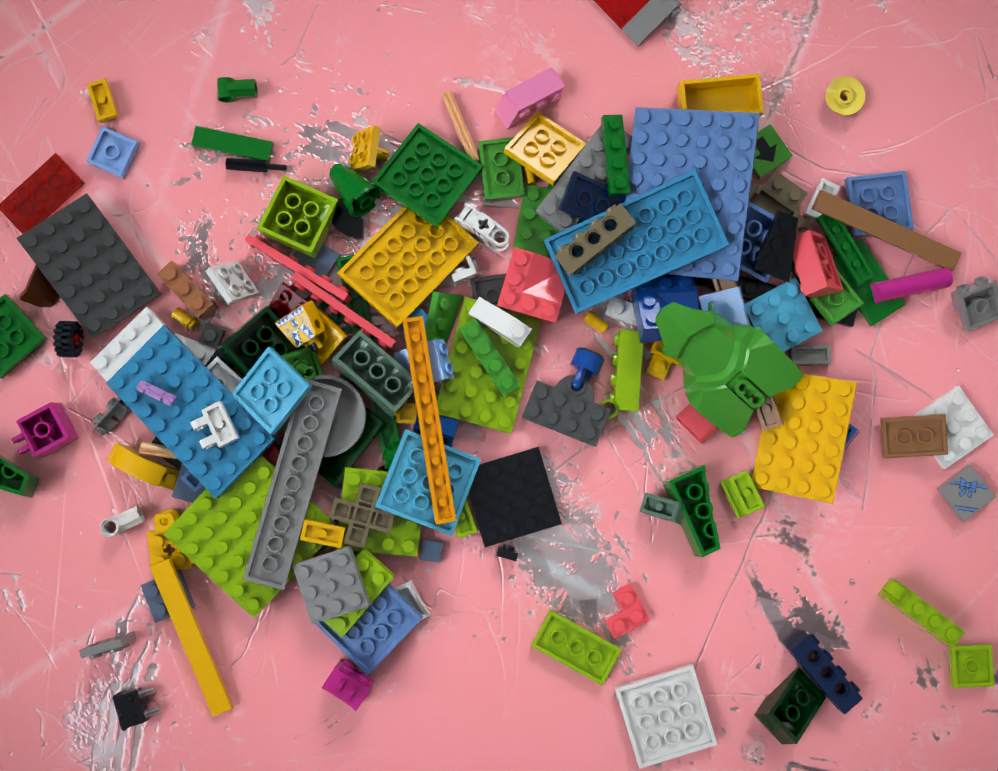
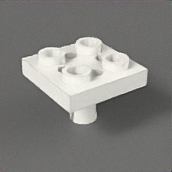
M237 260L209 267L205 271L217 288L214 292L215 297L220 301L225 300L228 305L253 298L259 293Z

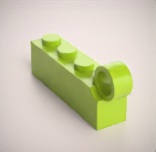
M620 329L618 334H614L613 344L617 346L616 354L612 356V366H615V374H611L610 385L614 386L613 394L609 395V399L599 403V405L604 403H611L613 405L614 413L609 416V419L614 418L618 411L638 412L643 343H640L638 330Z
M889 578L878 593L880 597L942 644L954 648L965 633L959 626L896 580Z

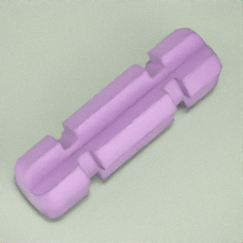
M143 380L136 387L137 391L145 393L169 406H173L177 400L175 395L167 393Z

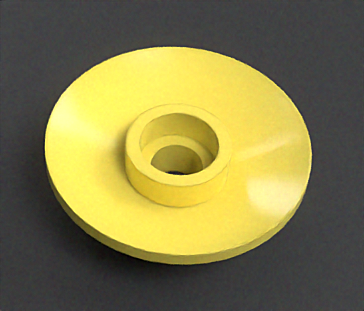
M842 76L833 80L827 87L825 94L829 108L836 114L843 116L858 112L864 105L866 97L862 84L855 78ZM840 96H844L846 101H843Z

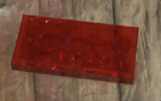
M55 153L0 203V211L24 234L47 219L81 188L85 182L60 155Z

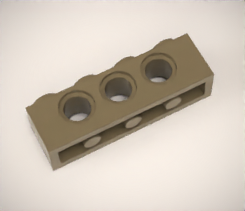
M621 203L617 206L616 204L612 205L606 211L604 217L593 220L589 224V229L585 232L580 231L573 237L574 241L569 245H562L557 250L556 259L571 277H574L637 227L636 222ZM611 221L616 222L617 226L613 231L606 230L607 223ZM592 235H599L600 240L597 244L589 242ZM578 247L583 248L582 256L574 257V250Z

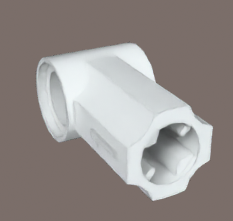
M135 506L102 521L100 531L107 537L117 536L145 522V516L139 506ZM111 522H114L116 525L114 532H111L109 529Z

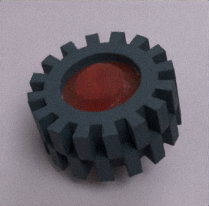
M58 321V324L55 325L56 329L53 331L55 333L53 335L55 341L53 346H55L54 351L57 352L56 355L59 357L77 358L81 355L80 352H82V346H84L81 324L77 321Z

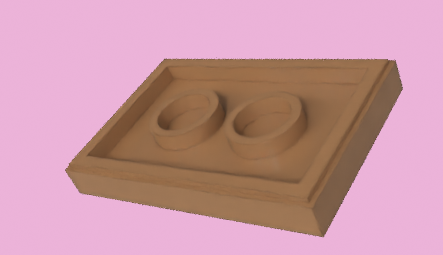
M945 414L880 418L884 459L948 455Z

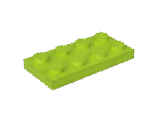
M364 548L356 557V561L372 604L396 575ZM369 607L324 620V622L343 638Z
M549 609L531 643L533 648L602 686L622 651L617 645L552 609Z

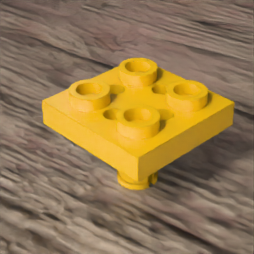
M373 125L355 132L352 139V144L354 145L353 153L350 156L349 163L351 164L350 168L357 173L375 167L376 159L382 162L388 160L389 156L385 154H389V150L378 147L381 127Z

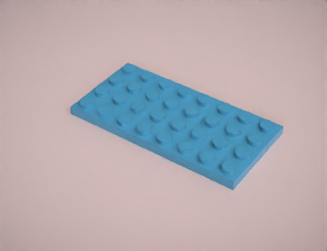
M696 170L622 203V206L636 222L637 227L574 277H571L556 259L557 250L564 244L569 245L574 241L573 237L580 231L585 232L589 229V224L596 218L601 219L604 217L606 211L544 239L575 314H579L729 246ZM613 221L607 223L606 230L613 231L617 223ZM592 235L589 242L597 244L600 236ZM576 248L573 252L574 257L582 256L583 248Z
M165 325L106 383L216 499H219L277 440ZM143 380L167 393L175 395L177 400L173 406H169L145 393L137 391L136 387ZM222 401L240 439L223 448H219L216 444L208 450L206 448L202 449L199 441L212 435L209 426L200 431H197V429L193 430L190 422L203 416L202 409Z

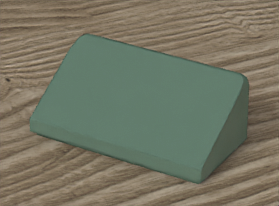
M645 492L640 512L681 524L682 503Z

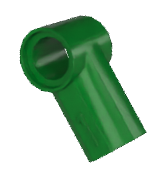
M220 77L217 79L218 101L229 103L236 101V99L257 98L258 87L255 79L234 80L230 77Z

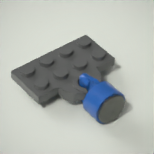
M583 347L577 348L570 364L578 369L576 375L564 377L558 382L556 387L536 381L522 418L597 448L612 410L594 403V388L589 382L592 375H599L605 360L604 357L592 350Z

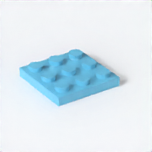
M792 278L789 283L784 282L744 304L751 326L761 327L783 352L823 331L805 295L801 292L796 278Z
M268 347L232 392V395L271 435H275L313 386L273 348Z

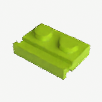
M748 469L720 481L737 518L765 508V504Z

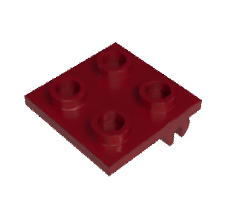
M281 282L268 307L280 320L301 305L311 300L314 301V299L310 297L311 295L304 299L297 294L298 288L294 286L295 283L288 286L286 283Z

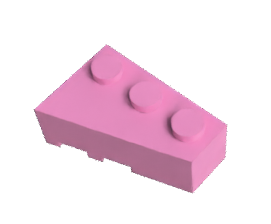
M553 67L506 90L495 112L508 130L537 110L542 109L548 103L557 101L562 96L561 93L565 85Z

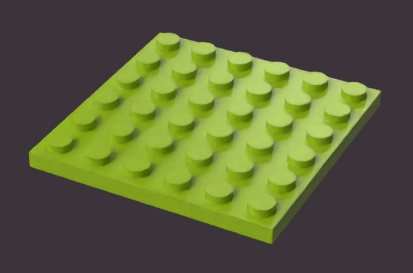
M261 455L219 499H216L205 489L163 533L168 540L253 618L281 590L243 579L275 470V466L264 455ZM310 500L306 519L338 525ZM299 538L292 565L312 558L323 545L302 541ZM292 566L287 583L295 576Z

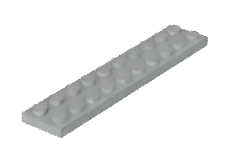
M309 379L305 380L313 386L312 389L290 415L243 577L244 580L284 590L286 587L303 522L307 514L342 393L341 388Z

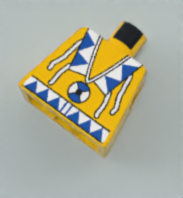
M313 300L301 305L275 323L295 347L298 348L307 343L312 352L323 347L317 336L325 331V326Z

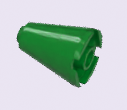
M344 163L334 164L330 168L329 177L352 217L354 215L362 217L374 209L376 206L374 202L377 198L380 200L382 197V192L376 184Z

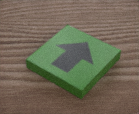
M771 124L760 130L757 136L753 172L760 179L793 157Z

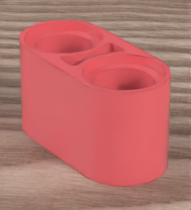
M690 403L676 416V419L702 444L717 431L715 425L703 417Z

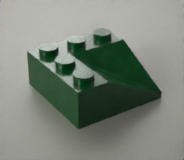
M265 306L223 341L217 349L245 377L268 347L273 348L282 356L303 348V345L297 348L289 341L275 324L279 321V318L268 306Z

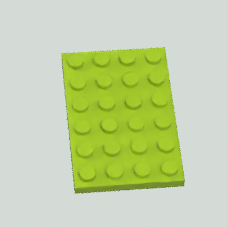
M465 297L449 353V360L454 369V378L443 380L437 398L439 415L512 434L541 320L500 308L532 329L518 348L479 322L521 385L503 397L458 330L475 319L468 313L477 300Z

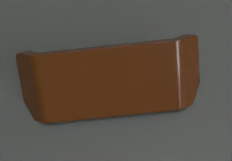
M35 265L25 290L20 294V300L38 307H51L55 303L58 293L37 265Z

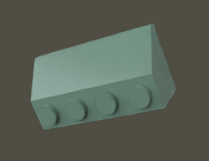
M360 330L332 358L331 366L392 419L414 394L411 373Z

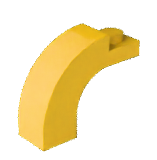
M115 442L107 458L113 466L137 479L174 491L180 472L176 468L154 461L140 454L135 448L119 442Z

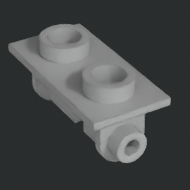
M112 397L106 404L107 409L104 413L99 412L93 418L92 430L98 427L97 431L101 435L108 434L118 423L112 417L115 416L121 420L130 408L120 401L119 397Z

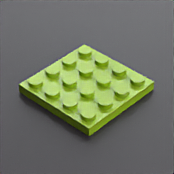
M345 467L342 499L355 502L360 482L382 488L388 471ZM395 515L390 533L369 529L364 548L370 553L417 557L421 524ZM339 521L338 525L346 527L344 534L345 539L349 523ZM343 539V543H342V547H341V548L347 547V546H350V545L344 544V539ZM352 546L353 551L361 552L364 549Z

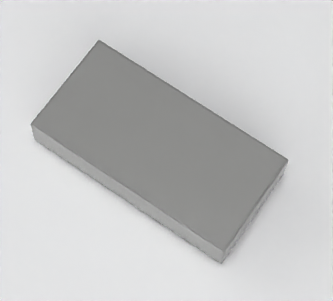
M830 345L794 346L789 349V358L797 366L831 365Z

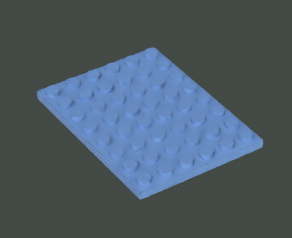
M635 108L628 166L631 193L625 195L624 202L696 170L729 243L728 247L667 275L739 281L760 113Z

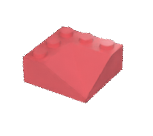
M514 247L497 307L555 324L565 288L553 260Z

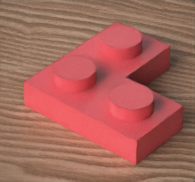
M631 583L612 592L621 611L604 619L614 639L650 620Z

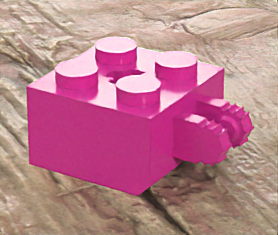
M50 402L18 419L16 422L22 433L11 440L13 444L26 440L27 445L17 450L19 455L31 451L35 458H41L74 442L79 437L62 403Z
M340 659L323 684L322 689L357 711L370 691L374 680H372L370 674L367 676L363 671L360 672L355 669V665L349 660L343 661Z

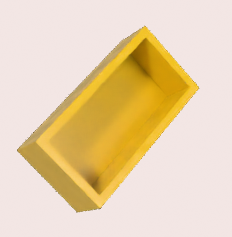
M760 73L683 80L676 87L678 109L760 113V117L764 113Z

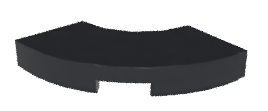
M338 199L339 201L331 223L344 235L364 240V220L352 217L348 213L343 201Z

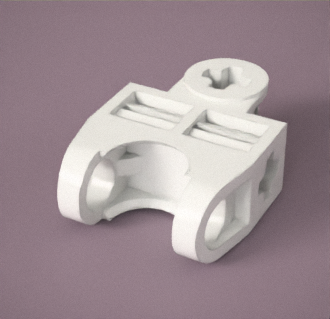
M465 203L464 209L458 217L455 216L454 221L470 231L474 237L494 251L504 252L509 246L508 231L483 212L480 213L475 207ZM497 238H502V239H504L505 241L502 242V243H499V242H497V241H495V240H496Z

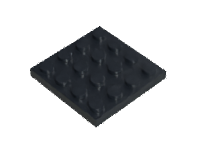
M539 447L479 464L469 490V497L484 547L562 524Z

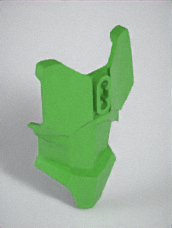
M712 301L708 303V311L672 302L661 308L655 318V323L664 345L660 350L664 355L676 359L683 368V386L689 403L703 417L732 438L746 430L748 421L754 412L753 410L762 406L766 398L793 388L804 376L798 366L769 338L761 327L731 324L716 312ZM754 395L758 398L756 400H753L751 396Z

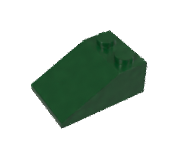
M796 668L764 699L754 715L781 744H797L823 704L826 696L800 668Z

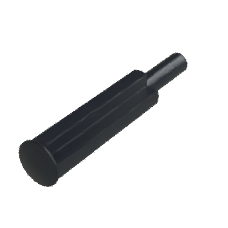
M226 158L225 162L226 170L253 172L287 170L286 165L268 164L265 160Z

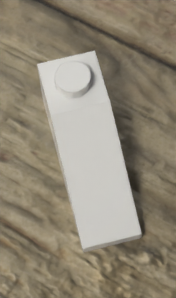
M481 297L478 298L468 313L517 348L522 345L532 330L512 315Z

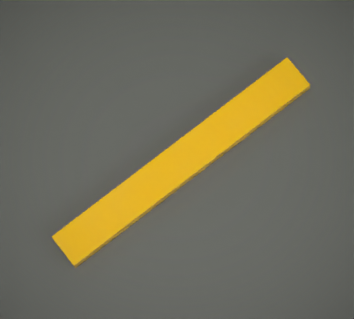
M171 558L151 565L149 567L212 716L214 717L231 710L233 704Z

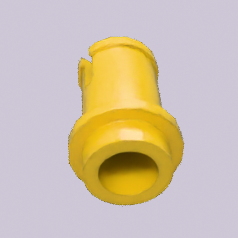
M180 307L176 308L171 315L173 319L184 325L186 330L193 331L198 326L199 321H197V318L190 316Z
M589 310L583 319L585 324H590L603 334L610 323L597 316L595 311Z

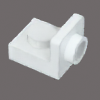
M470 255L466 256L469 268H458L451 275L455 286L477 277L476 271H479L476 260H471Z

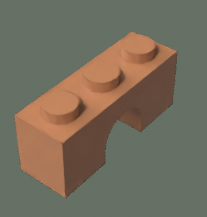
M171 260L157 273L165 284L199 319L205 321L219 308L192 281L187 272Z

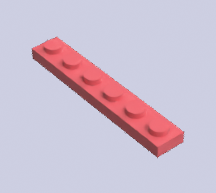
M248 233L245 241L253 248L291 271L298 272L313 284L347 305L353 299L348 294L349 290L340 284L336 287L331 284L333 280L323 274L321 277L315 274L316 270L306 264L303 267L298 264L299 260L290 254L288 257L283 255L282 249L274 244L270 247L261 236L256 235L254 237Z
M295 272L291 277L296 282L294 284L295 287L302 292L307 290L312 293L310 297L318 303L323 301L328 304V310L335 315L340 313L345 316L343 319L345 322L353 327L355 324L362 328L360 331L367 337L373 336L378 339L377 344L387 350L389 347L393 350L397 345L394 339L298 272Z

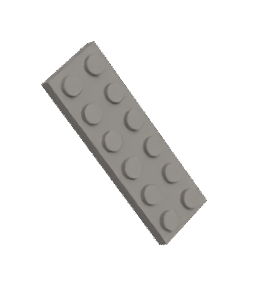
M600 125L534 212L559 232L576 225L580 220L558 210L572 172L576 171L604 185L607 184L602 125ZM624 131L626 154L628 156L631 150L632 136Z

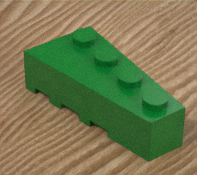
M0 455V489L32 498L39 478Z
M705 465L696 466L662 482L669 499L682 503L681 526L694 555L697 557H704L721 549L716 522H714L712 511L714 510L710 502V489L706 480Z

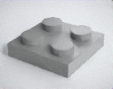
M135 631L95 642L80 649L81 658L89 656L91 660L101 657L108 652L110 654L119 652L123 648L129 647L130 642L136 639Z

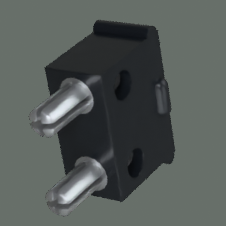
M153 686L143 690L141 687L123 693L118 692L113 696L112 699L122 731L144 723L150 716L161 713L159 706L148 710L144 697L155 693Z

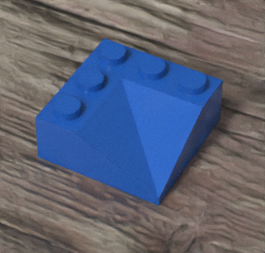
M659 277L631 290L640 343L662 341L655 318L664 306L676 302L687 307L699 309L694 277Z

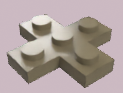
M360 482L355 502L338 497L334 498L329 518L349 523L344 544L364 548L370 528L390 533L395 514L375 507L381 487Z

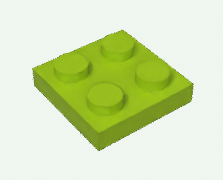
M991 644L955 645L954 648L948 646L951 687L995 686Z

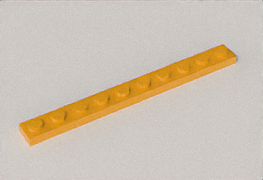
M423 316L402 319L435 524L456 521L424 320Z

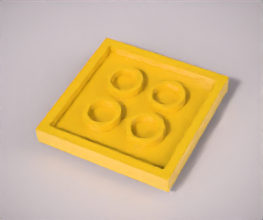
M537 112L505 147L503 153L553 186L575 160L586 143Z

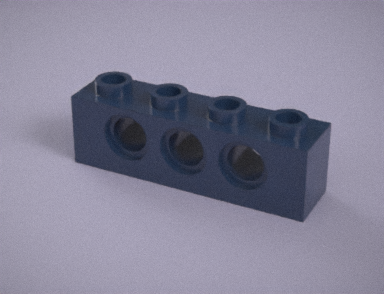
M802 631L785 648L833 705L845 715L863 699L858 693L860 689L853 681L849 682L845 678L847 674L839 665L835 666L832 660L834 658L826 649L822 651L818 646L820 644L819 640L812 633L809 635ZM815 651V657L809 660V653ZM828 667V673L822 676L823 668ZM842 683L841 689L835 691L836 685Z

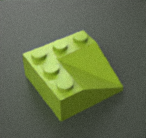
M283 175L257 229L263 236L316 259L325 242L339 200Z

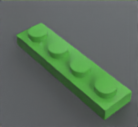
M476 318L458 329L503 397L521 386Z

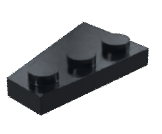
M777 210L751 268L788 283L790 282L798 218Z

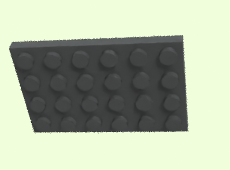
M87 193L16 238L92 339H95L162 294Z

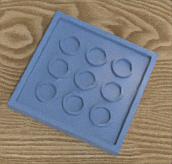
M389 583L343 638L324 621L315 624L368 676L417 625L423 616Z

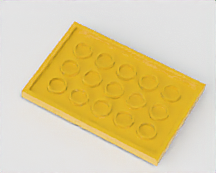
M403 207L337 273L339 277L398 329L403 324L402 319L408 318L466 259V256L479 245V242L449 215L437 229Z
M803 374V378L793 388L774 395L784 425L761 431L752 479L756 488L834 504L858 383Z

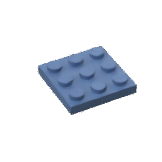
M906 171L847 177L844 179L848 202L910 230L914 229ZM851 227L852 238L870 236Z

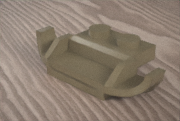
M776 170L764 186L762 184L758 186L753 181L751 182L749 198L751 203L774 216L777 210L798 218V230L808 229L813 222L812 219L801 216L799 214L800 211L797 210L808 193Z

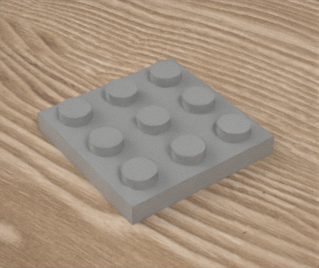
M351 545L292 565L312 624L371 605Z

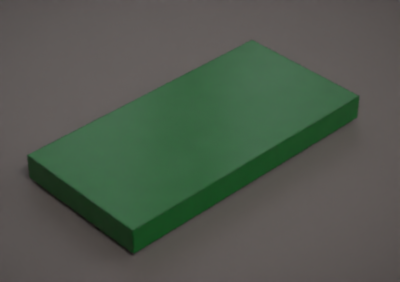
M861 238L855 243L875 274L873 278L856 287L837 255L833 256L836 269L863 301L864 304L858 309L871 327L906 304L902 298L875 304L870 284L889 279Z

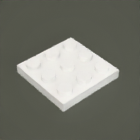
M959 385L954 386L913 415H946L948 455L933 456L942 469H946L994 435Z

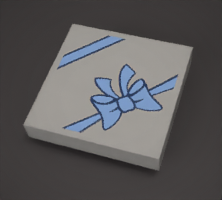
M966 465L937 488V491L963 522L996 498L971 465Z

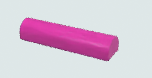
M941 268L872 283L870 287L876 304L948 288L953 283V275L948 268Z

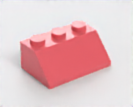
M810 230L797 235L793 253L795 264L793 268L796 275L799 276L801 292L807 297L816 298L844 291L826 236Z

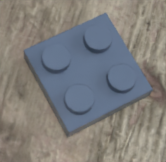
M178 569L176 572L193 608L195 607L183 573L181 569ZM155 580L140 585L154 622L157 623L169 618V612Z

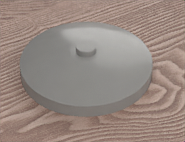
M332 375L314 376V378L309 380L342 389L323 457L336 456L351 449L362 436L367 420L366 406L359 391L348 381ZM289 417V418L286 420V422L284 423L286 429H287V426H288V422H289L290 417Z

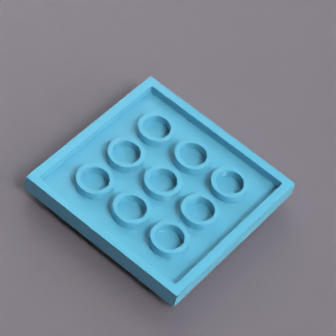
M405 429L375 507L452 536L481 459L444 444L456 521L436 525L421 435Z

